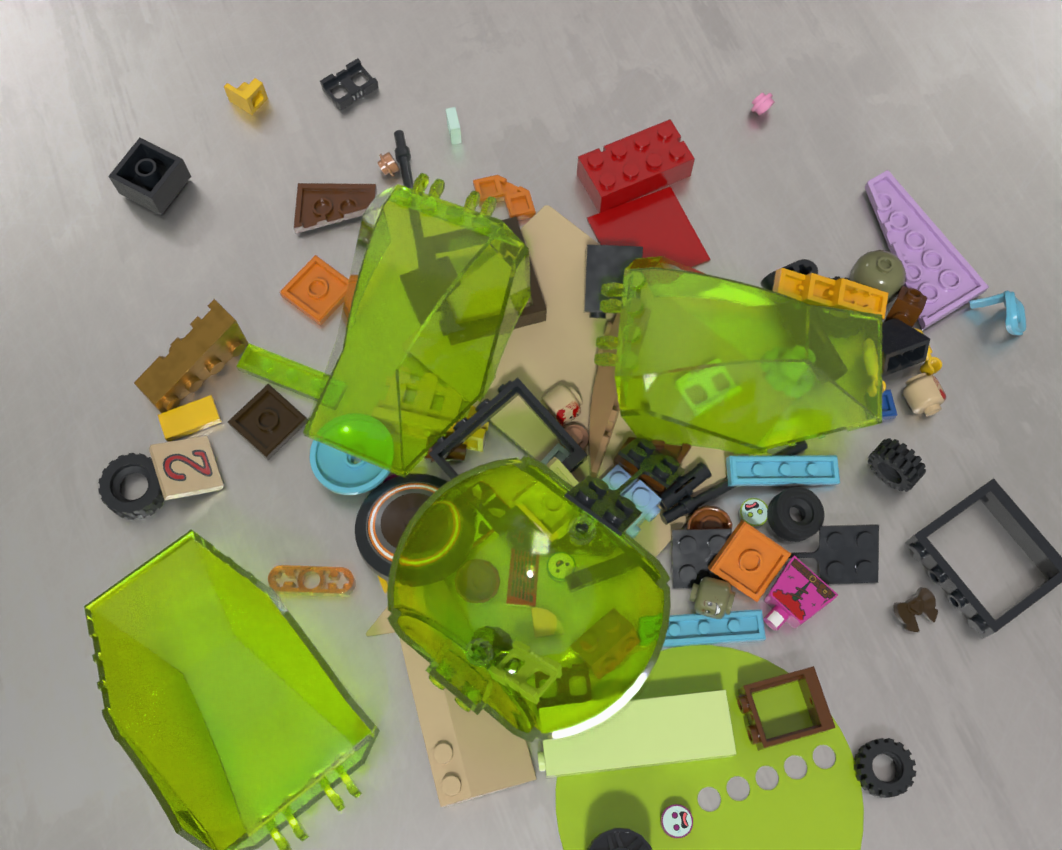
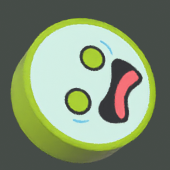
M747 499L739 509L740 521L744 520L754 528H759L767 521L768 506L760 499Z

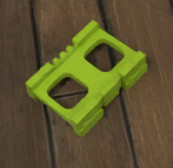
M515 640L512 643L513 649L496 667L492 665L488 669L489 674L495 681L504 686L509 684V687L521 692L524 698L537 705L543 693L557 678L563 675L562 666L547 656L543 658V656L535 654L529 646ZM512 658H518L525 662L516 674H510L503 670V667ZM537 671L550 676L540 688H535L527 683Z

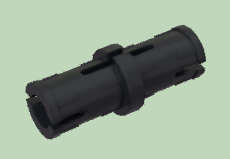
M699 462L697 466L685 475L680 476L668 489L657 495L662 499L659 506L664 511H668L682 498L691 496L696 487L712 476L710 470L705 464Z

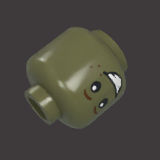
M703 577L700 585L693 584L689 601L695 602L694 610L696 613L714 619H722L725 614L730 615L736 592L731 591V585L728 582L711 577Z

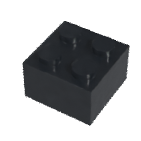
M139 137L108 177L119 194L162 215L191 178V175L182 158Z

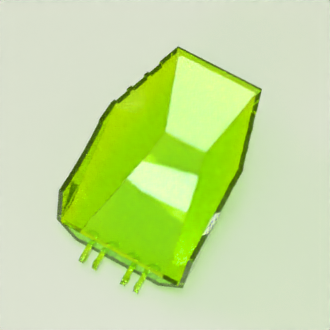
M424 173L418 175L412 189L397 184L376 195L362 215L337 338L303 431L304 436L402 477H405L428 454L427 451L438 439L443 436L445 437L446 432L459 419L462 420L466 416L465 413L477 400L480 402L484 398L496 377L495 373L511 333L531 296L529 248L502 220L491 217L497 200L489 196L483 203L481 212L475 211L480 201V194L476 191H472L468 195L464 207L442 200L440 197L445 189V182L438 178L430 186L429 194H425V189L429 184V177Z
M664 256L634 259L624 270L623 284L613 282L602 285L601 294L608 297L622 296V301L617 299L600 301L599 310L605 313H620L618 337L611 335L597 337L596 347L603 350L617 349V355L609 352L595 354L594 363L598 366H615L614 377L620 414L638 438L648 441H665V444L682 445L684 443L691 446L730 451L734 454H760L768 452L769 449L789 445V447L794 446L796 442L816 437L819 439L825 438V435L843 430L849 432L882 423L881 314L807 304L758 286L701 272Z
M192 529L84 606L88 633L93 639L95 651L92 657L93 661L97 664L99 675L97 686L102 692L104 704L102 716L114 739L121 745L155 795L175 832L200 850H256L273 838L280 850H292L289 841L280 831L290 824L295 836L301 841L306 840L309 836L297 817L327 795L338 811L345 808L344 801L333 789L342 781L347 786L348 792L355 798L362 794L350 775L365 764L380 730L276 592L258 580L252 573L247 572L236 564L233 559L225 556Z

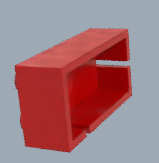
M671 119L607 144L603 147L602 152L598 148L578 156L577 176L600 213L690 177L695 158L684 141L680 142L681 135Z

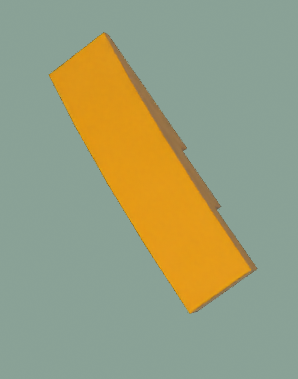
M785 268L776 270L772 291L773 297L794 303L878 320L885 319L889 294L844 278L833 280L818 274L810 273L804 275Z

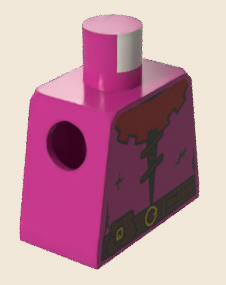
M794 555L785 565L764 598L765 603L772 610L763 620L774 631H778L785 622L796 629L832 602L838 594Z

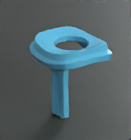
M1007 290L1001 294L969 301L971 309L1004 302L1007 331L1012 335L1019 336L1023 335V332L1026 330L1025 309L1023 304L1015 297L1014 292Z

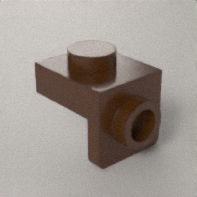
M902 286L884 322L891 319H899L913 327L924 309L927 297L917 289Z

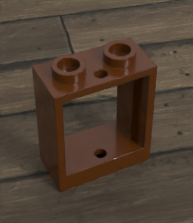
M814 666L747 684L738 690L739 695L736 696L738 707L742 714L746 713L749 726L746 727L748 738L752 745L756 744L758 751L836 728ZM798 682L813 726L766 739L752 694Z

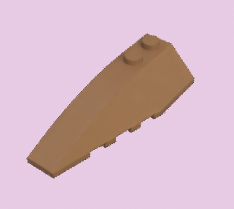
M643 309L617 313L614 323L608 322L604 338L608 340L605 347L600 345L595 361L599 362L593 388L588 430L589 475L591 477L597 478L647 334L651 310Z

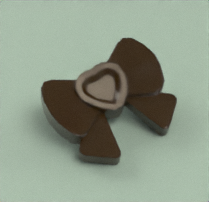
M923 587L917 590L915 596L905 602H896L893 605L895 616L901 623L905 624L904 629L907 631H920L915 615L923 613L933 623L938 615V609H935V596L929 589Z

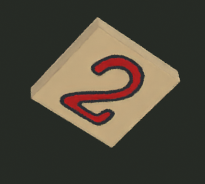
M207 436L150 445L149 452L164 500L222 490L224 485Z

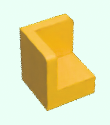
M256 78L250 84L243 82L238 88L233 87L229 83L224 85L229 102L251 115L268 99L263 82Z

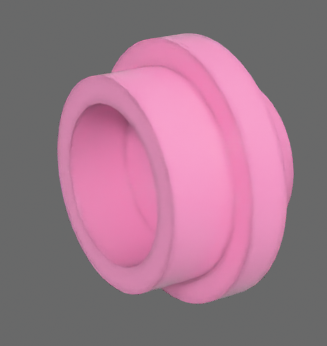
M761 93L752 101L754 106L751 111L761 116L775 103L772 99L773 95L771 93L767 95Z

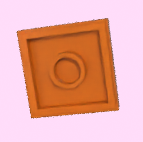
M315 255L280 291V295L321 326L357 288L352 281Z
M741 520L708 566V569L758 602L791 553L744 520Z

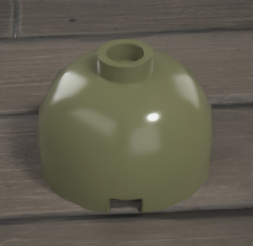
M876 250L867 252L856 261L851 269L849 278L853 282L856 281L857 283L889 293L888 304L897 298L899 291L904 286L906 271L902 261L895 254L889 251Z

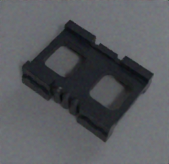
M358 58L347 64L346 70L343 69L336 73V76L330 74L320 80L322 90L329 95L340 111L353 104L352 100L356 101V98L363 97L364 93L368 95L378 89V81L376 78H372L365 70ZM358 73H363L369 81L361 86H357L351 78ZM342 85L348 91V94L338 99L330 91Z

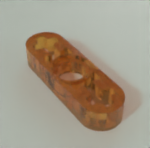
M279 565L274 567L268 575L269 586L276 593L282 595L344 597L351 594L356 586V580L352 572L344 567ZM282 573H285L289 579H297L299 587L295 588L296 584L292 581H286L283 587H280V584L276 582V578H281ZM311 573L318 574L320 576L318 586L312 589L306 588L304 585L306 576ZM325 574H329L328 578L335 581L340 579V575H344L349 583L344 584L343 589H339L337 584L327 583Z

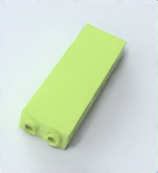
M726 690L539 711L540 719L534 720L536 739L542 738L543 751L537 752L539 771H546V778L726 758L736 755Z

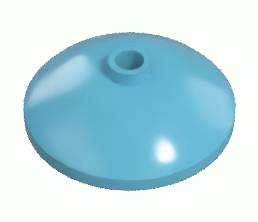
M359 412L346 413L327 422L316 434L310 449V464L316 478L327 489L342 495L361 494L378 486L390 473L396 457L395 440L386 424L373 415ZM357 457L362 458V460L359 463H353Z

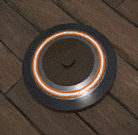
M406 474L382 483L364 500L355 521V540L365 564L381 578L400 585H424L435 582L450 574L466 557L474 534L472 512L464 495L448 481L428 474Z

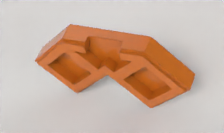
M500 175L473 180L479 206L504 201L509 218L517 217L518 221L532 218L536 214L529 190L507 182V179Z

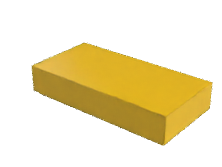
M212 395L158 414L167 442L222 423Z

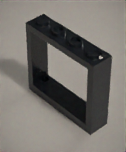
M518 377L513 382L509 380L505 385L502 384L497 390L499 394L491 401L488 398L482 401L475 409L477 413L470 419L465 417L460 420L453 428L455 432L448 438L443 436L438 439L437 443L432 447L433 450L429 453L432 459L500 536L525 513L514 503L501 516L496 518L445 460L449 454L514 398L519 396L570 453L561 462L570 473L583 464L588 456Z
M994 478L905 542L914 553L912 557L924 565L928 570L930 579L942 587L951 605L964 614L968 619L967 622L970 628L974 627L983 639L996 633L1062 583L1061 555ZM979 500H981L1048 579L996 619L990 615L927 538Z

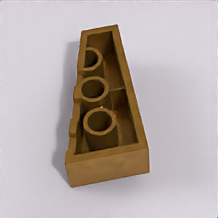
M215 299L208 305L211 310L202 319L197 316L190 323L193 329L184 338L180 339L177 337L170 344L169 354L166 357L159 356L134 382L144 396L161 413L177 408L182 399L188 394L197 391L205 380L211 375L219 373L229 360L242 354L245 347L249 345L237 321Z

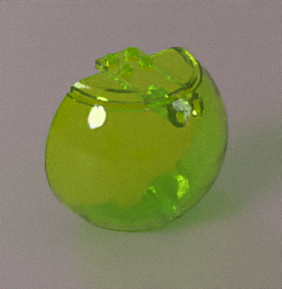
M523 456L522 459L496 460L463 472L444 484L422 504L409 521L393 556L387 589L388 611L391 612V615L387 619L396 634L430 663L425 670L430 674L428 676L429 680L439 689L444 690L446 688L455 695V702L467 712L472 710L478 715L484 709L512 734L526 741L533 742L536 737L539 740L555 739L583 731L608 718L626 704L648 678L658 660L669 625L671 601L670 587L667 584L670 577L660 561L628 530L619 536L564 497L575 486L548 465L534 458ZM585 522L588 528L585 531L578 530L576 525L578 523L582 525ZM515 640L529 646L535 654L537 653L539 656H543V658L547 656L562 666L563 675L557 678L543 693L537 705L524 698L521 692L509 687V684L504 686L495 681L489 674L488 669L492 665L496 667L513 649L512 643ZM482 643L486 645V647L482 648L480 647V644ZM512 658L503 667V670L510 674H516L525 662L518 658ZM537 671L527 683L535 688H540L550 676Z

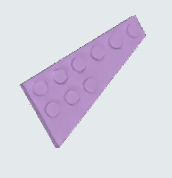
M888 170L866 183L865 190L890 252L895 254L904 265L906 271L904 286L917 289L927 297L924 309L918 318L922 330L983 294L989 288Z

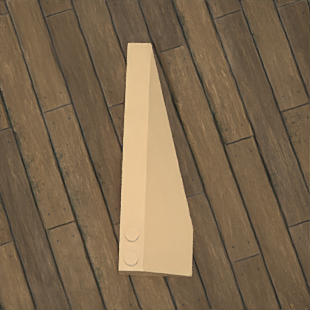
M441 578L424 585H400L387 581L440 807H449L537 780L521 719L503 686L491 678L488 671L491 665L443 579Z

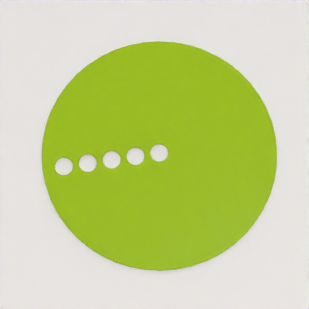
M692 645L665 649L640 658L615 673L593 694L595 705L726 690L736 755L726 758L557 777L555 789L556 816L563 850H587L590 842L600 833L614 828H625L642 835L650 844L652 850H861L864 805L861 783L857 781V772L854 770V764L856 763L851 749L833 717L836 728L827 732L759 751L756 744H751L746 727L749 726L746 713L742 714L737 704L736 696L739 695L738 690L747 684L787 674L788 672L781 667L751 653L729 647ZM798 682L752 694L766 739L813 726ZM819 745H826L835 753V763L828 769L818 767L813 760V751ZM796 755L806 762L807 772L803 778L792 779L786 774L784 763L788 757ZM762 766H770L778 774V784L772 790H764L756 782V772ZM736 776L744 778L750 787L749 795L742 801L732 799L727 793L728 781ZM705 787L714 788L720 795L721 802L715 811H705L698 804V794ZM671 805H682L692 814V830L683 838H671L661 828V814Z

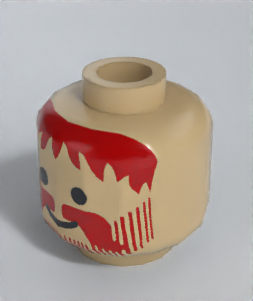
M921 373L906 381L903 396L913 413H925L926 416H931L942 410L940 405L946 400V394L935 376H927L926 373Z
M562 385L557 386L544 395L540 401L562 427L580 415V406L583 404L579 394L572 387L569 386L567 388Z

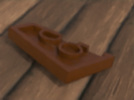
M298 183L293 228L295 234L376 212V184Z

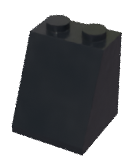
M586 246L584 313H590L589 318L605 319L606 313L617 314L640 310L643 246Z

